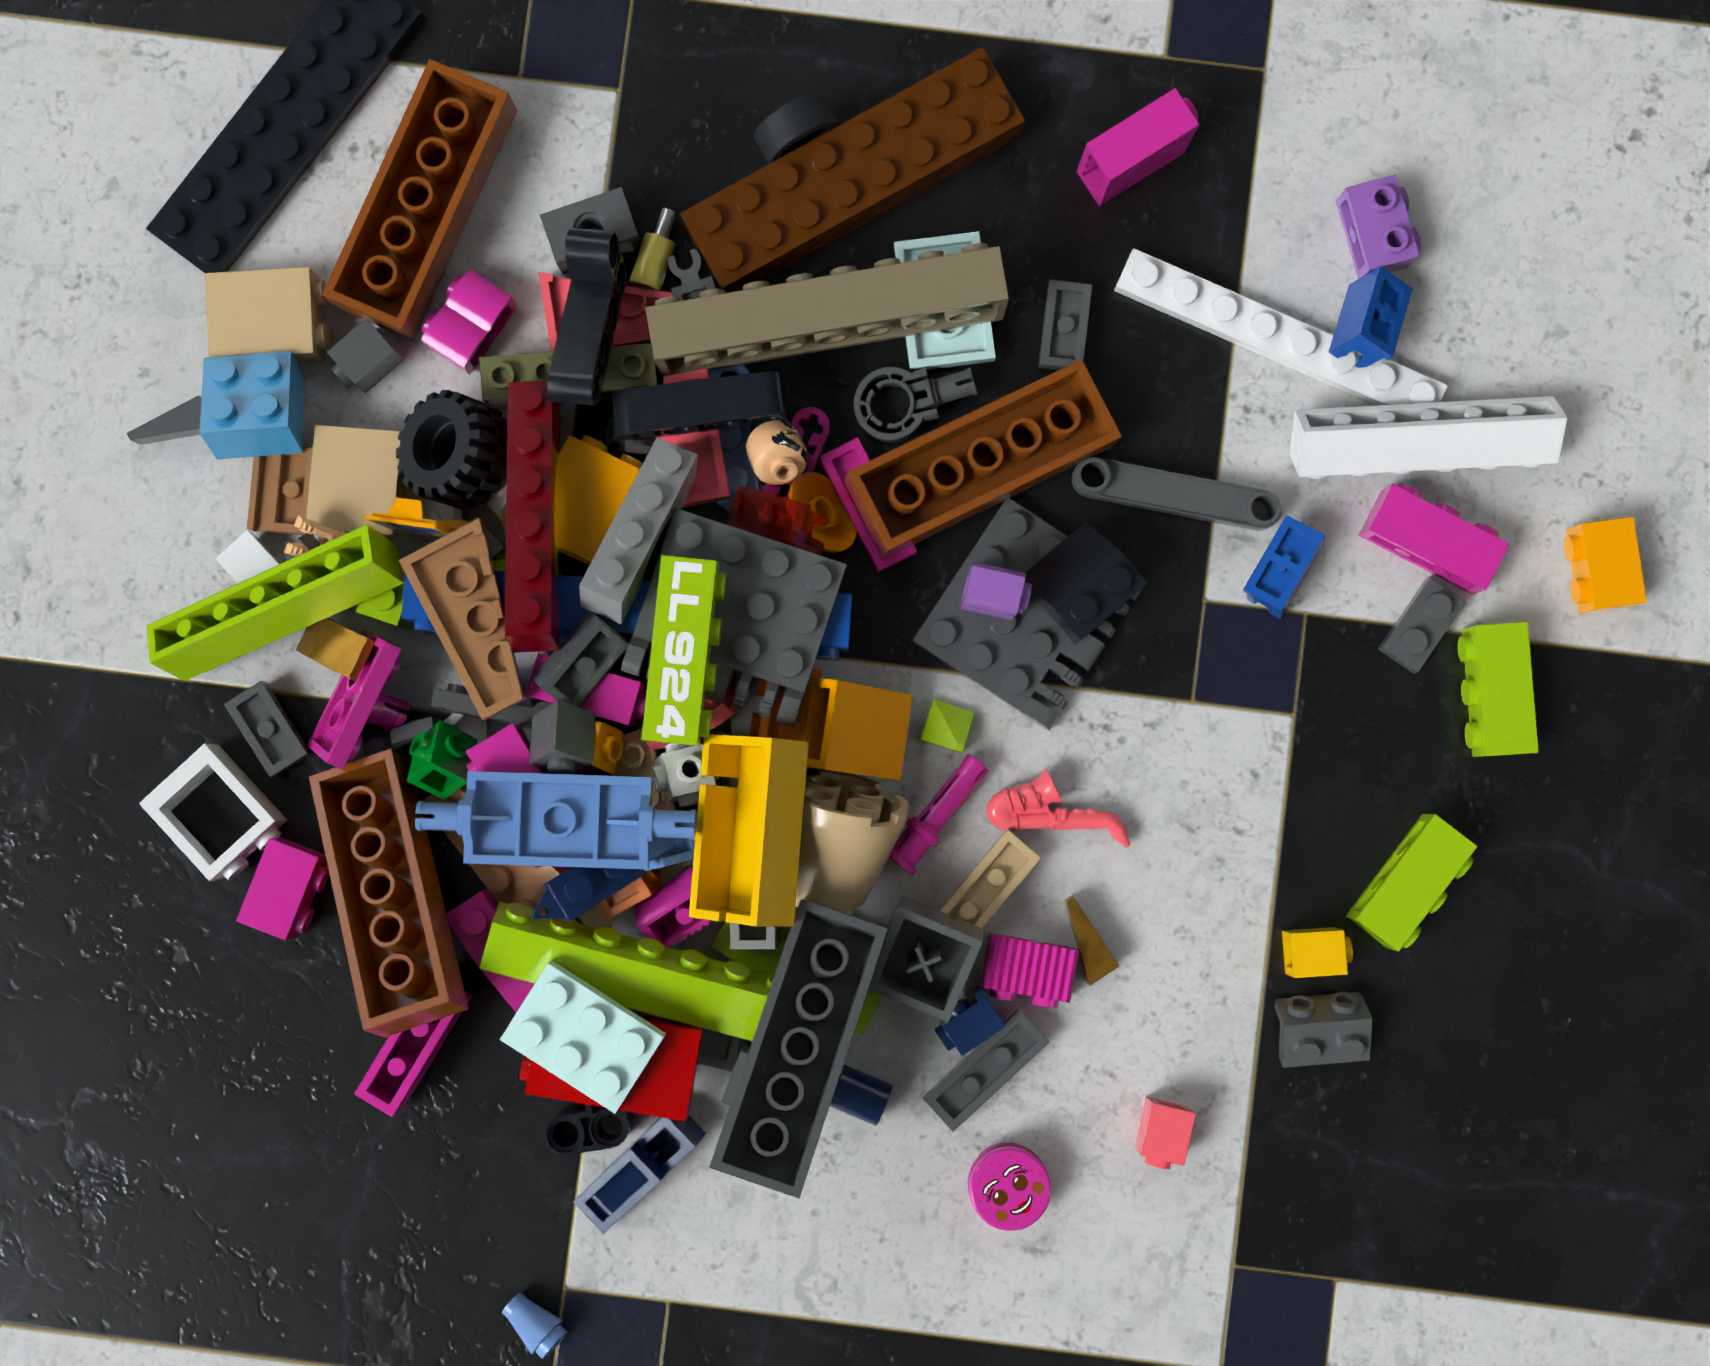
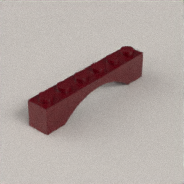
M548 381L508 382L505 638L514 653L559 651L560 607L556 572L554 511L556 467L560 447L561 403L550 402Z

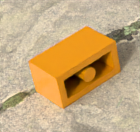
M1634 517L1582 523L1566 529L1567 536L1564 539V553L1566 559L1571 562L1574 578L1570 583V593L1573 602L1578 604L1579 614L1647 603Z

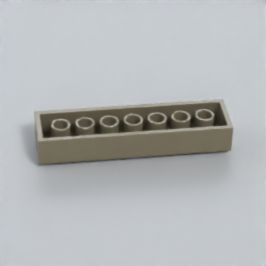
M976 243L963 247L961 249L962 253L945 256L943 251H930L920 254L916 261L901 263L898 258H889L874 263V268L857 271L855 266H843L831 270L829 276L813 278V275L809 273L797 274L786 279L787 283L769 286L767 281H756L745 284L742 291L725 293L724 289H709L699 293V298L684 301L679 296L663 297L655 301V306L645 307L654 361L664 378V376L707 368L709 371L1003 320L1009 297L1000 247L988 248L986 243Z

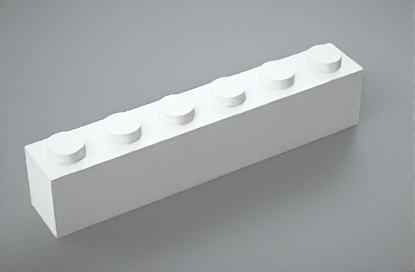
M1554 396L1295 410L1290 457L1298 476L1312 479H1320L1328 475L1349 474L1360 477L1366 476L1369 473L1385 472L1408 474L1412 471L1422 470L1450 472L1460 468L1491 470L1498 466L1521 465L1524 467H1537L1541 464L1559 462L1567 416Z

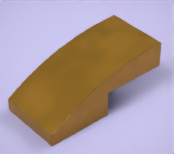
M328 617L306 627L296 651L349 679L357 681L375 641Z

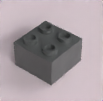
M901 895L887 927L888 930L868 989L949 1022L983 943V929Z

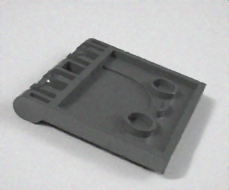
M1008 498L1004 501L912 642L1041 727L1050 731L1059 715L1039 701L1031 698L1032 694L1036 693L1054 706L1064 710L1068 704L1067 699L1058 691L1052 690L1040 683L1043 677L1050 670L1068 685L1079 687L1083 681L1081 676L1055 659L1060 654L1080 668L1089 671L1105 645L1090 634L1074 644L1032 594H1030L1027 609L1023 610L1022 614L1017 613L1012 621L960 609L968 570L972 562L1025 573L1068 537ZM1142 589L1129 600L1134 602ZM1124 603L1115 613L1126 615L1130 607L1127 603ZM1104 620L1094 629L1109 638L1115 632L1114 627L1107 620Z
M675 508L633 636L623 659L621 671L640 676L653 637L661 555L714 560L720 566L719 573L727 574L724 601L716 600L714 618L722 619L720 644L719 646H711L709 664L717 665L714 692L706 691V699L722 704L735 670L743 674L734 696L733 708L742 710L743 706L746 705L753 677L769 682L766 693L759 705V716L769 719L779 688L783 686L786 687V691L776 722L793 727L847 564ZM649 667L647 670L646 679H648Z

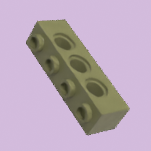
M651 343L612 346L599 402L612 401V393L616 391L661 385L660 370L654 361ZM554 351L479 357L482 401L498 410L508 409V382L548 381Z

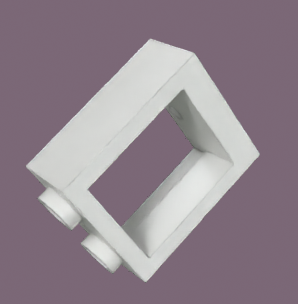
M204 743L139 803L209 881L224 878L229 881L239 875L249 865L246 858L257 848L261 851L264 850L269 838L280 837L281 832L278 829L287 821L281 812L218 744ZM214 771L259 819L252 828L216 861L171 812Z

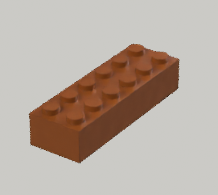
M428 60L322 293L335 308L363 320L367 318L374 325L414 341L518 111L509 92L434 60Z
M1081 359L848 471L844 484L882 559H885L1052 478L1089 457H1095L1111 449L1122 436Z
M392 748L347 763L343 770L335 767L309 776L363 1031L384 1038L468 1010L427 830L417 831L415 827V818H424L423 814H415L417 802L420 801L417 786L407 781L411 762Z

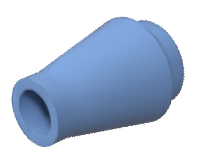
M521 1292L502 1311V1314L508 1318L531 1355L537 1353L542 1359H545L568 1333L561 1325L563 1320L530 1301Z

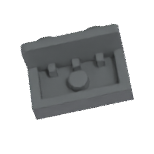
M1338 992L1316 996L1297 995L1291 998L1275 1000V1010L1280 1021L1279 1059L1283 1068L1370 1061L1372 1016L1361 993Z

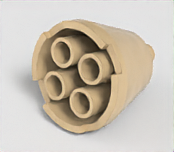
M817 769L816 775L806 777L795 907H798L800 900L803 899L853 916L855 908L865 903L906 824L909 811L908 801L899 795H895L893 799L879 790L881 783L853 774Z

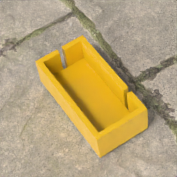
M711 734L709 738L704 737L701 775L738 778V787L700 784L689 917L726 921L727 923L756 927H794L809 742L767 737Z

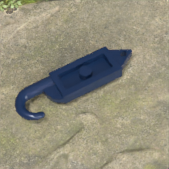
M570 867L543 884L545 891L531 915V920L564 919L566 923L571 922L645 875L647 871H644V869ZM541 908L546 909V915L540 913Z

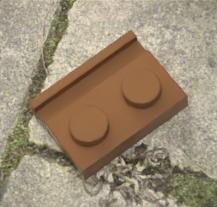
M303 447V453L257 456L253 458L247 530L294 535L306 534L300 531L294 524L297 516L306 518L313 448Z

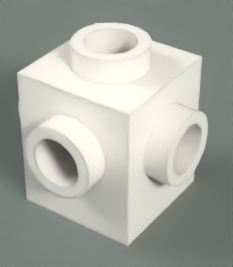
M703 744L701 746L666 745V752L653 761L655 767L651 768L656 792L662 794L664 804L676 801L679 802L680 807L698 804L700 784L716 786L715 780H719V777L701 775ZM684 763H690L693 778L683 774L682 766Z

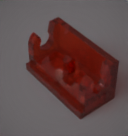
M738 485L726 525L821 556L824 544L818 539L812 538V530L816 524L827 526L828 520L824 515L812 511L809 504Z

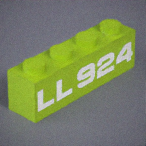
M661 555L641 740L701 746V737L709 738L712 710H704L706 691L714 692L717 665L709 664L711 646H719L722 628V619L714 618L716 600L724 601L727 580L726 573H719L720 566L717 561Z

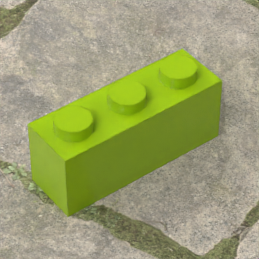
M1528 622L1474 625L1463 628L1462 636L1458 639V655L1460 661L1465 662L1466 679L1461 684V696L1463 703L1468 705L1469 722L1465 725V741L1469 749L1472 748V757L1539 753Z
M1422 814L1345 917L1388 949L1399 952L1402 947L1408 948L1419 936L1421 927L1418 925L1427 913L1432 914L1437 911L1446 900L1447 893L1445 889L1454 877L1459 879L1471 867L1474 860L1471 855L1478 846L1436 814Z

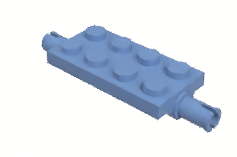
M467 771V789L464 799H460L458 803L418 801L415 814H433L435 817L415 818V827L417 831H457V834L463 837V863L648 870L650 869V847L654 837L695 840L696 827L677 826V823H695L697 815L696 810H655V805H652L653 777Z

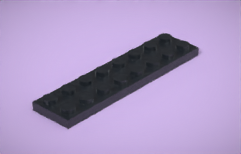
M323 0L149 223L146 230L203 273L228 272L425 17L422 11L407 0Z

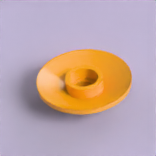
M807 472L795 479L789 490V506L793 519L804 537L815 547L828 553H840L849 548L854 542L856 530L829 478L819 473Z

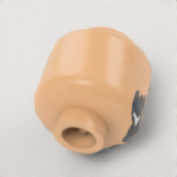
M772 420L764 422L756 427L747 439L746 450L753 471L761 481L769 485L790 483L797 479L807 466L808 455L801 435L795 426L787 421Z

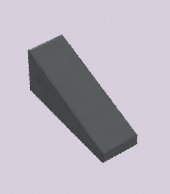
M198 395L127 433L129 439L139 445L200 435L202 397Z

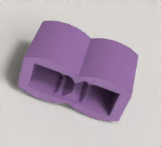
M972 562L968 570L960 609L1012 621L1017 613L1022 614L1023 610L1027 609L1032 584L1025 582L1026 573Z

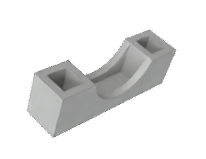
M656 438L579 585L581 608L622 625L641 588L648 561L661 532L673 516L675 508L681 509L696 480L697 454Z

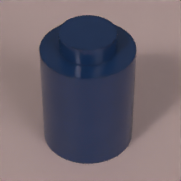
M844 1064L830 1107L877 1126L887 1105L893 1085Z

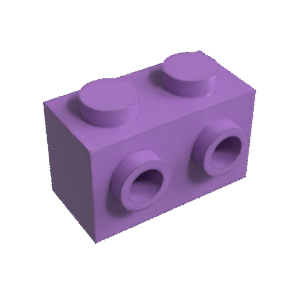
M1396 174L1346 187L1336 199L1358 279L1379 266H1382L1390 273L1406 269L1420 257V235L1415 227H1411L1407 214L1409 210V197L1406 189L1403 186H1399Z

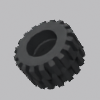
M441 390L440 394L433 392L427 395L426 402L420 400L414 406L413 414L408 413L404 420L406 423L404 430H400L398 435L400 446L396 448V458L400 459V463L397 469L399 475L404 476L403 483L418 496L454 508L474 509L477 507V503L484 505L490 501L491 493L497 494L502 488L500 483L503 478L507 479V418L502 417L503 413L497 408L456 391Z

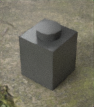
M367 318L327 351L329 356L336 362L331 370L347 388L355 384L365 393L404 361L400 354Z
M557 700L533 715L529 765L547 770L548 774L573 775L575 772L593 763L595 713Z

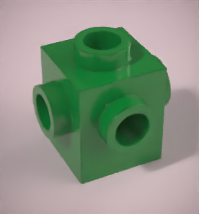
M442 720L437 722L428 731H421L417 734L410 747L409 753L413 757L407 781L443 800L447 799L467 783L468 769L466 764L471 762L466 751L477 745L478 739Z

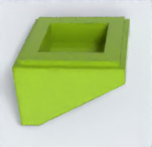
M933 699L920 740L962 753L974 712Z

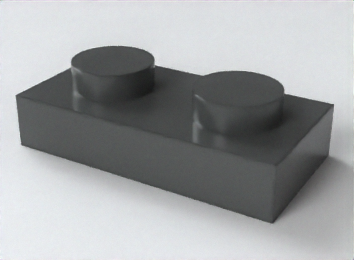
M1049 280L1038 368L1060 370L1081 359L1084 360L1092 284Z
M1433 578L1425 579L1378 650L1410 672H1419L1466 601Z
M259 681L224 704L270 777H277L312 754L265 681Z

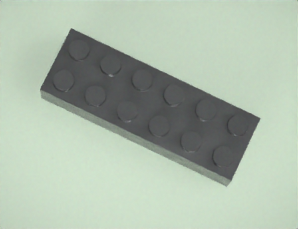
M803 899L800 900L795 913L794 927H791L709 1168L800 1199L888 928Z

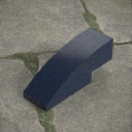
M688 1115L686 1122L659 1117L573 1201L574 1204L604 1234L650 1192L672 1168L686 1157L706 1135V1132L690 1115Z

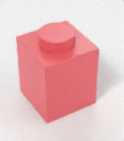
M1146 1097L1135 1149L1138 1153L1145 1157L1144 1163L1162 1169H1170L1172 1163L1185 1165L1196 1113L1190 1107Z

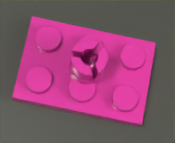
M363 629L361 634L374 640L375 643L357 681L343 675L340 676L307 744L326 763L342 770L347 760H353L361 747L362 737L360 733L365 723L375 724L390 732V729L404 724L407 715L403 713L409 711L408 702L396 699L381 691L386 680H392L398 671L401 658L398 655L401 648L366 629Z

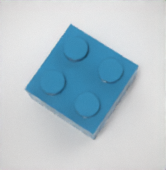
M282 351L204 358L199 434L217 460L303 453L306 378L292 352Z

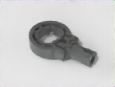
M898 367L877 369L868 374L856 390L854 397L856 418L862 428L877 440L889 443L907 440L921 429L924 422L939 418L936 408L941 406V404L971 395H978L971 368L937 379H928L929 376L926 368L914 372ZM886 377L890 379L876 384L879 390H883L888 386L900 387L908 393L910 398V407L905 418L898 423H889L887 425L888 430H899L902 428V431L891 434L879 432L869 426L873 421L880 428L883 429L884 424L877 420L873 413L872 403L876 393L872 389L868 393L866 402H864L868 389L875 382ZM894 377L903 378V380H896L894 379ZM927 392L928 397L916 400V395ZM864 408H866L868 413L866 417H864L863 413ZM912 420H914V422H913L909 427L906 428V426H907Z

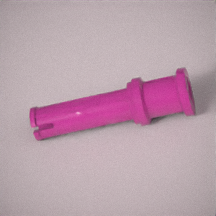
M967 754L956 771L948 778L918 817L913 816L912 819L909 818L906 821L907 828L898 838L889 858L911 876H914L917 872L915 866L931 846L937 847L941 838L939 833L970 796L979 782L989 773V769L972 755Z

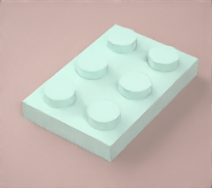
M978 231L894 242L895 258L900 259V262L904 263L916 261L920 254L930 251H943L944 256L962 253L961 249L963 247L981 243ZM991 322L905 337L910 372L924 368L930 370L994 362L996 358Z
M551 960L544 968L500 1040L615 1114L666 1033Z

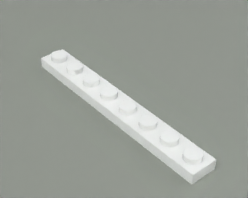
M1134 248L1114 289L1115 292L1376 406L1441 402L1448 386L1385 358L1368 367L1357 368L1355 367L1356 360L1363 354L1354 351L1348 353L1347 356L1336 358L1328 352L1333 338L1332 334Z

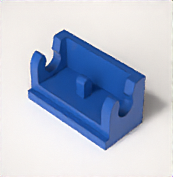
M1382 266L1349 284L1328 352L1336 358L1347 356L1348 353L1354 351L1363 354L1356 360L1355 367L1357 368L1368 367L1383 358L1386 360L1392 358L1413 288Z
M1286 515L1243 589V592L1247 593V600L1252 604L1261 603L1268 608L1271 615L1281 619L1321 551L1325 535Z

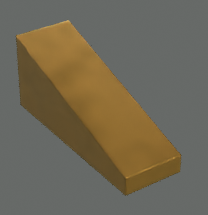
M1070 896L1064 901L1077 949L1079 950L1086 982L1091 986L1118 968L1119 964L1075 898Z

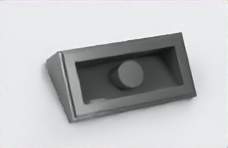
M588 611L561 642L559 651H554L535 673L533 680L554 699L579 707L626 651L629 642L595 613Z

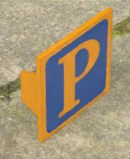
M396 498L387 514L373 512L372 516L365 515V519L425 543H432L469 523L468 521L443 518L441 522L424 519L423 502L404 498Z

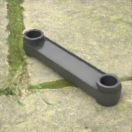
M1089 457L1079 462L1072 473V485L1084 497L1234 527L1263 531L1272 527L1279 520L1282 513L1279 498L1266 490L1098 457ZM1085 468L1096 469L1102 477L1101 486L1089 487L1085 485L1081 479V471ZM1253 501H1262L1268 506L1270 516L1267 521H1261L1253 515L1251 510Z

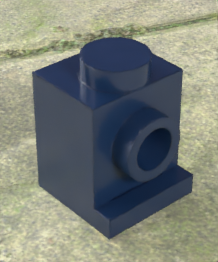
M978 985L971 989L975 998L969 1002L965 997L959 999L949 1022L942 1020L940 1021L941 1024L934 1029L946 1049L950 1051L956 1047L961 1056L1005 1027V1024Z

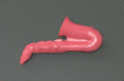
M1047 768L1043 770L1039 777L1029 783L1011 788H1003L994 794L986 805V815L989 822L1000 830L1008 829L1009 831L1018 832V830L1050 828V830L1108 829L1111 836L1125 848L1130 846L1125 825L1116 813L1100 812L1093 808H1089L1087 811L1079 808L1068 811V808L1057 807L1055 810L1049 809L1050 803H1061L1063 801Z

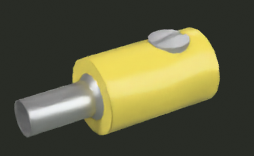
M662 208L655 232L645 233L629 280L632 286L661 290L669 266L668 258L672 256L675 243L668 239L676 217V212L673 210Z

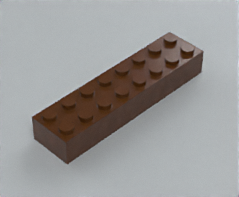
M981 47L681 212L682 222L718 289H724L725 293L742 291L745 284L767 279L1020 139L1025 119L984 48Z

